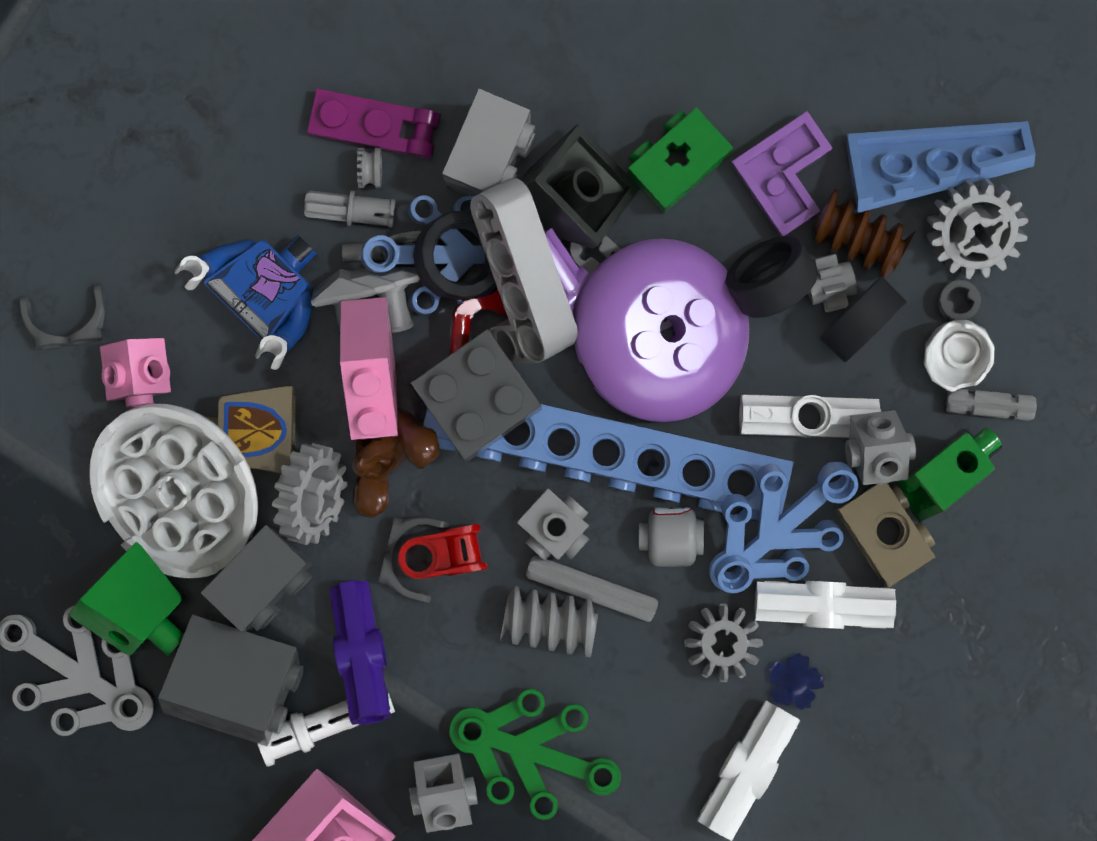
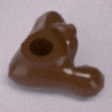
M397 407L398 436L356 440V456L352 461V469L358 477L353 490V504L357 512L363 517L375 518L388 507V475L398 468L406 458L418 469H423L439 455L440 447L437 433L431 428L421 426L410 412Z

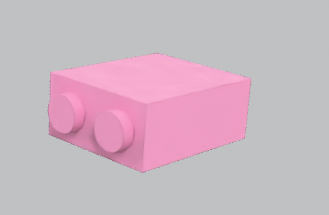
M387 297L341 301L340 366L351 440L398 436L397 372Z

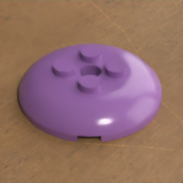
M664 238L649 239L620 249L609 258L603 260L591 273L582 288L576 304L574 320L577 325L578 335L574 345L579 363L583 364L588 377L594 384L593 388L608 404L629 416L653 422L678 421L693 417L709 409L733 386L747 355L749 318L743 314L725 283L728 270L715 257L687 242ZM665 317L672 323L673 331L675 332V336H672L670 341L664 340L660 333V324Z

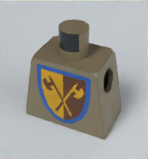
M292 386L219 397L218 417L206 418L221 428L232 439L243 454L250 469L282 474V465H291L290 454L293 451L296 452L297 389Z

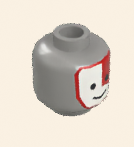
M655 507L649 513L648 523H639V550H648L650 563L657 567L691 566L696 560V555L704 554V520L696 519L694 510L689 507Z

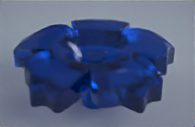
M800 653L787 659L788 667L782 663L775 662L773 667L769 669L771 683L778 685L770 694L774 698L775 703H783L789 706L792 700H794L799 710L810 708L812 701L816 698L815 693L810 689L823 688L825 677L815 667L808 669L809 657L803 656Z

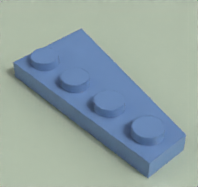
M1028 121L847 134L846 142L857 213L947 190L951 186L953 188L964 185L967 179L974 183L984 178L989 179L1034 167L1036 155Z

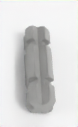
M958 389L955 392H947L945 406L948 413L966 414V411H970L971 415L1005 419L1013 416L1015 420L1029 421L1035 417L1037 402L1036 398L1030 395L1018 394L1016 397H1012L1010 393L979 390L968 393V389Z

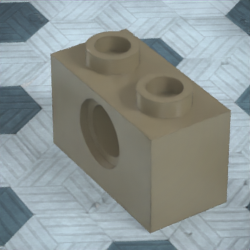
M896 483L890 487L888 484H874L834 510L883 587L893 586L935 558L930 549L935 545L934 539L922 522L914 525L905 511L910 506L909 501ZM884 518L894 520L899 526V537L891 545L881 542L877 536V526Z

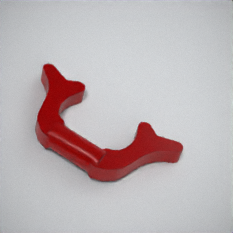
M498 288L487 296L465 300L454 309L452 314L450 355L469 342L471 319L478 310L486 309L500 316L507 315Z

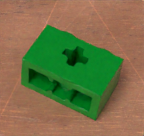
M697 107L688 115L683 110L678 112L663 126L662 129L667 133L654 145L647 140L628 158L633 164L628 168L627 175L640 187L642 192L663 215L729 157L733 150L732 145ZM671 149L673 152L678 153L683 149L687 153L684 159L685 166L683 167L677 162L670 167L667 163L670 155L668 150Z

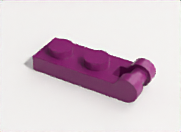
M316 89L307 133L309 136L373 149L381 148L383 151L422 159H432L435 145L431 144L433 128L439 127L441 114L427 109L410 108ZM403 123L416 125L413 139L400 138Z

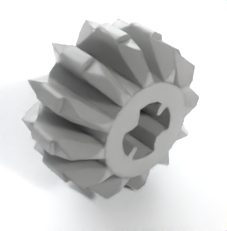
M719 604V620H715L711 611L708 608H704L701 610V615L707 622L705 627L695 621L689 622L688 627L700 633L699 639H684V646L689 648L700 647V652L688 658L691 665L698 664L705 658L708 660L701 671L703 677L708 678L715 666L718 665L720 682L728 681V666H732L735 674L739 678H743L746 676V673L739 661L743 658L750 664L756 665L759 659L746 651L747 647H762L763 640L758 638L747 639L746 634L758 628L759 625L756 621H750L742 627L739 626L745 616L746 611L744 609L738 608L734 612L731 621H729L727 604ZM720 630H723L724 635H728L731 632L735 638L730 643L732 652L723 656V651L718 650L716 655L711 647L717 642L714 634Z

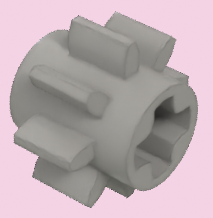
M836 254L815 258L813 263L818 270L816 283L808 293L811 304L823 303L825 312L846 308L849 306L847 297L857 294V284L851 263L847 261L838 264Z

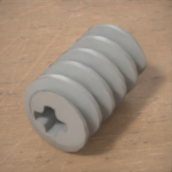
M513 586L507 598L500 641L505 632L510 630L512 644L518 645L524 634L528 633L530 647L537 648L542 637L545 636L549 651H555L562 639L565 641L567 654H573L578 644L583 643L585 657L591 658L599 611L594 613L592 599L587 598L580 609L576 610L574 597L567 595L562 606L558 607L556 594L553 592H549L545 601L541 604L539 603L538 592L535 589L530 590L524 601L521 600L519 587Z

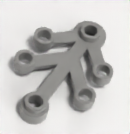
M74 606L68 608L64 613L63 623L66 629L72 632L78 662L37 636L36 626L29 617L20 614L10 615L0 622V645L9 651L25 650L68 678L41 685L24 683L17 686L13 692L12 699L18 709L30 711L36 709L44 702L85 693H91L106 703L81 711H76L69 707L57 710L51 718V726L58 735L68 736L76 733L79 728L110 721L122 730L134 731L144 727L152 718L154 712L153 699L146 689L135 684L130 655L122 651L119 653L113 652L109 647V643L102 639V650L107 656L112 658L116 686L101 677L92 632L84 626L76 628L71 623V617L68 613ZM13 624L18 625L22 629V637L17 642L11 641L7 636V630ZM25 688H30L35 693V701L32 705H25L20 699V694ZM127 699L134 700L138 706L137 713L132 717L125 715L122 711V704ZM63 713L70 714L74 719V725L70 730H64L59 725V717Z

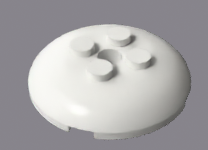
M146 404L122 413L107 425L99 435L90 460L91 491L102 521L104 523L108 520L110 521L116 532L125 541L121 546L126 551L137 541L163 574L179 578H201L216 574L219 570L225 568L251 541L258 515V497L254 478L239 448L212 421L199 413L181 406Z

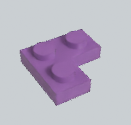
M806 111L733 160L731 165L779 236H787L821 212L796 174L831 152L833 148L808 111Z

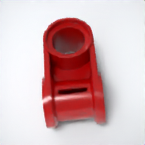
M480 524L442 530L437 534L408 540L402 545L398 554L401 570L411 578L425 579L488 569L487 562L482 561L477 535L481 531ZM461 539L465 542L467 561L463 559ZM416 545L427 547L432 554L430 567L422 572L411 570L405 562L407 551Z

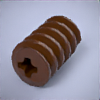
M834 189L814 226L816 229L814 243L820 245L829 236L832 237V253L836 254L847 245L849 246L847 261L853 262L858 256L864 254L863 269L868 271L879 262L881 263L879 277L882 276L885 279L898 266L916 231L903 240V225L898 222L889 231H886V215L881 214L871 223L869 222L871 210L853 213L855 199L852 197L847 198L841 205H837L838 190Z

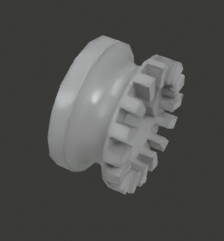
M358 148V188H365V185L368 183L373 184L375 188H382V149L375 148L372 153H368L364 148Z

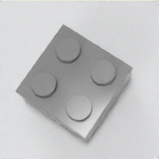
M478 89L442 173L446 187L466 196H476L512 177L517 178V168L514 167L517 157H527L536 135L534 133L535 126L531 124L530 110Z

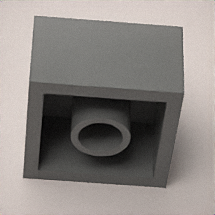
M488 329L411 382L416 392L466 462L542 410L541 404Z
M265 525L211 581L201 594L241 632L250 631L253 628L256 631L259 629L263 630L281 612L276 604L286 594L289 597H295L311 581L313 576L308 571L314 563L291 541L287 540V537L281 536L276 526Z

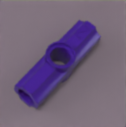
M357 580L341 582L330 588V599L337 636H333L334 653L340 677L344 679L349 719L352 725L379 723L391 718V709L383 670L387 668L386 653L381 630L376 626L370 584L368 581Z

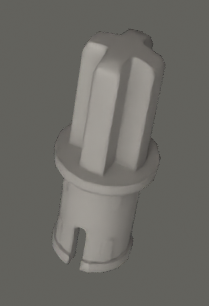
M310 190L305 196L304 214L310 218L345 221L349 227L354 222L393 228L396 199L356 196L355 191L352 190L350 195Z

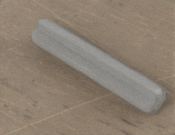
M533 556L526 571L528 579L583 599H592L594 603L646 622L652 621L658 607V601L653 597L554 561L544 560L540 556Z

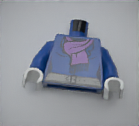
M299 235L279 254L264 239L259 242L247 239L218 246L199 257L187 256L174 271L177 274L181 270H188L193 274L194 277L184 286L187 290L195 289L204 277H208L203 283L261 339L255 357L258 359L263 352H271L276 356L271 365L273 370L280 368L286 352L307 332L312 310V297L309 294L312 287L299 272L317 253Z

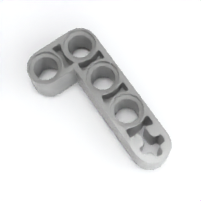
M512 177L474 196L470 206L472 217L508 319L491 327L489 332L512 364L541 363L575 344L578 330L532 195L528 187L521 180Z

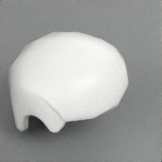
M953 320L937 327L926 341L924 366L934 383L948 391L955 392L958 389L976 386L982 382L994 364L995 347L986 329L969 320Z

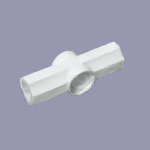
M741 395L739 406L740 435L849 438L850 416L881 412L879 399L821 397L816 395ZM805 404L814 406L820 413V422L815 429H807L799 421V410Z
M756 581L755 621L803 623V627L844 629V625L861 626L864 628H894L896 616L895 589L846 586V583L805 581V584H795L779 581Z
M765 700L742 741H737L726 758L718 775L720 780L700 811L697 821L732 841L755 799L759 800L771 783L779 766L777 760L788 745L800 720Z

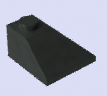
M579 124L563 136L520 179L528 187L532 195L543 230L552 228L559 239L589 248H595L600 244L640 190V187Z

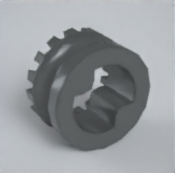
M956 280L942 288L938 295L937 305L939 312L950 321L968 320L979 310L981 297L975 285L969 281ZM957 288L965 290V299L971 302L970 309L966 313L960 314L952 311L953 303L947 300L951 290Z

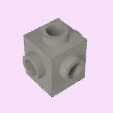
M896 411L850 416L849 440H846L845 443L846 460L850 468H856L862 484L882 485L892 481L908 480L909 461L914 460L916 456L915 441L911 432H905Z
M547 489L517 522L531 535L525 543L544 560L551 554L557 560L563 554L572 559L589 540L583 534L589 527L583 520L588 512L569 495L562 501L550 489ZM554 519L563 521L566 527L565 532L561 536L551 535L547 529L550 521Z
M454 754L414 762L417 787L409 788L410 800L414 816L422 814L426 832L450 830L455 827L471 825L470 805L478 804L474 777L465 778L460 755Z

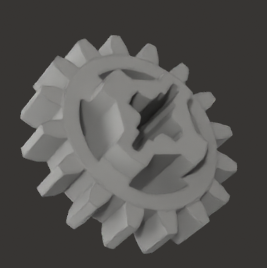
M987 178L982 180L979 188H976L970 179L965 180L964 191L960 193L952 186L947 188L951 199L947 203L936 199L934 204L941 212L939 216L933 215L927 218L931 227L936 229L926 235L931 245L936 246L932 251L939 262L945 260L944 265L951 273H955L961 267V272L968 279H971L975 269H979L985 278L990 277V267L995 264L1002 271L1007 269L1004 258L1007 255L1018 258L1020 253L1014 247L1015 242L1027 241L1028 237L1018 228L1028 223V218L1023 212L1019 211L1023 206L1015 195L1009 197L1011 192L1003 184H1000L994 190L993 183ZM978 202H987L984 205L973 204ZM979 224L981 230L975 233L973 228ZM972 252L981 253L976 255H969Z
M314 443L312 445L302 444L300 453L293 451L290 454L291 465H282L281 467L282 474L274 486L279 491V497L272 502V507L277 508L279 512L273 521L274 524L281 525L279 534L287 537L289 541L308 545L309 542L317 544L319 543L320 535H329L330 521L337 523L339 519L338 514L345 502L340 497V494L347 487V482L342 479L346 465L339 464L341 454L333 452V448Z

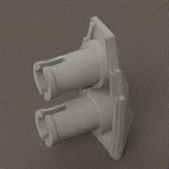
M404 266L395 267L380 274L370 272L366 268L354 271L339 269L313 288L311 303L315 307L333 305L340 330L341 301L359 300L360 298L378 295V298L387 297L391 333H397L414 326L409 312L405 288L408 287V284L418 282L420 278L415 268Z

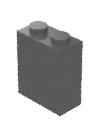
M192 615L158 699L165 714L268 746L272 733L279 734L284 726L288 708L283 705L288 692H296L302 678L304 666L299 665L296 647L246 631L241 632L239 629Z

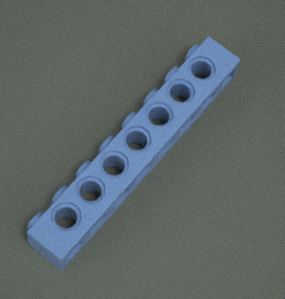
M541 404L542 410L525 421L530 429V436L524 444L518 446L511 445L503 436L476 455V457L501 462L502 454L520 458V467L541 472L546 471L547 464L565 468L564 477L584 482H590L591 475L610 478L608 487L635 493L636 485L654 489L653 497L676 503L680 502L681 495L699 499L698 508L722 513L721 506L723 501L728 496L733 495L727 484L729 476L735 471H743L752 480V489L745 496L752 508L750 520L758 522L762 494L756 481L758 470L764 465L776 464L782 469L787 478V486L781 493L780 516L783 512L794 463L788 460ZM427 407L423 426L431 428L437 433L440 449L456 452V447ZM559 430L569 432L575 441L574 449L565 456L555 455L548 447L549 437L552 433ZM600 441H611L618 447L619 458L611 466H602L593 458V448ZM645 451H655L660 454L664 463L661 473L656 476L644 475L638 468L637 461L639 455ZM699 461L705 465L708 471V478L705 484L694 487L685 482L682 471L686 463ZM770 476L765 481V484H773L778 479V476Z

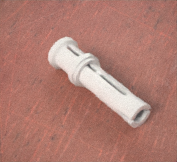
M388 693L389 706L391 709L390 713L392 714L395 712V709L391 701L390 695ZM347 700L307 716L297 712L290 714V720L285 721L279 734L272 733L268 746L258 744L266 766L270 767L275 764V759L302 750L304 753L309 752L311 748L315 747L314 742L360 725H352L349 716L334 722L329 721L349 713ZM317 724L322 725L321 727H318L311 731L309 730V727L315 726ZM289 735L292 736V738L281 741L279 743H272L273 741H276Z

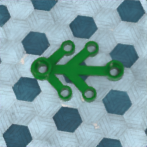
M536 689L524 690L518 699L489 713L479 708H466L458 712L450 724V738L460 751L474 754L488 784L487 796L495 804H506L512 799L514 784L508 777L502 775L491 747L510 754L531 798V812L536 818L541 820L550 819L556 814L558 802L556 797L547 791L535 763L585 780L588 789L597 795L613 793L621 782L620 769L609 758L599 757L588 762L540 745L567 731L579 732L586 727L588 713L579 704L566 706L560 715L516 736L500 731L498 728L522 715L534 717L543 711L545 699L542 693ZM528 694H535L540 699V706L535 711H527L522 705L523 698ZM572 709L581 711L584 717L583 722L576 727L568 725L565 720L567 712ZM475 722L481 727L479 738L471 740L464 735V726L467 723ZM601 768L609 770L612 774L611 781L604 786L598 785L594 781L595 772ZM499 781L505 782L510 789L508 796L505 798L495 797L492 793L494 783ZM540 797L551 799L553 802L552 810L546 814L538 812L535 808L537 799Z

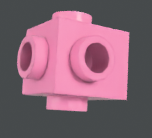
M164 338L127 339L100 346L102 381L105 385L107 401L125 400L126 408L154 404L153 396L171 392L170 368L167 363Z

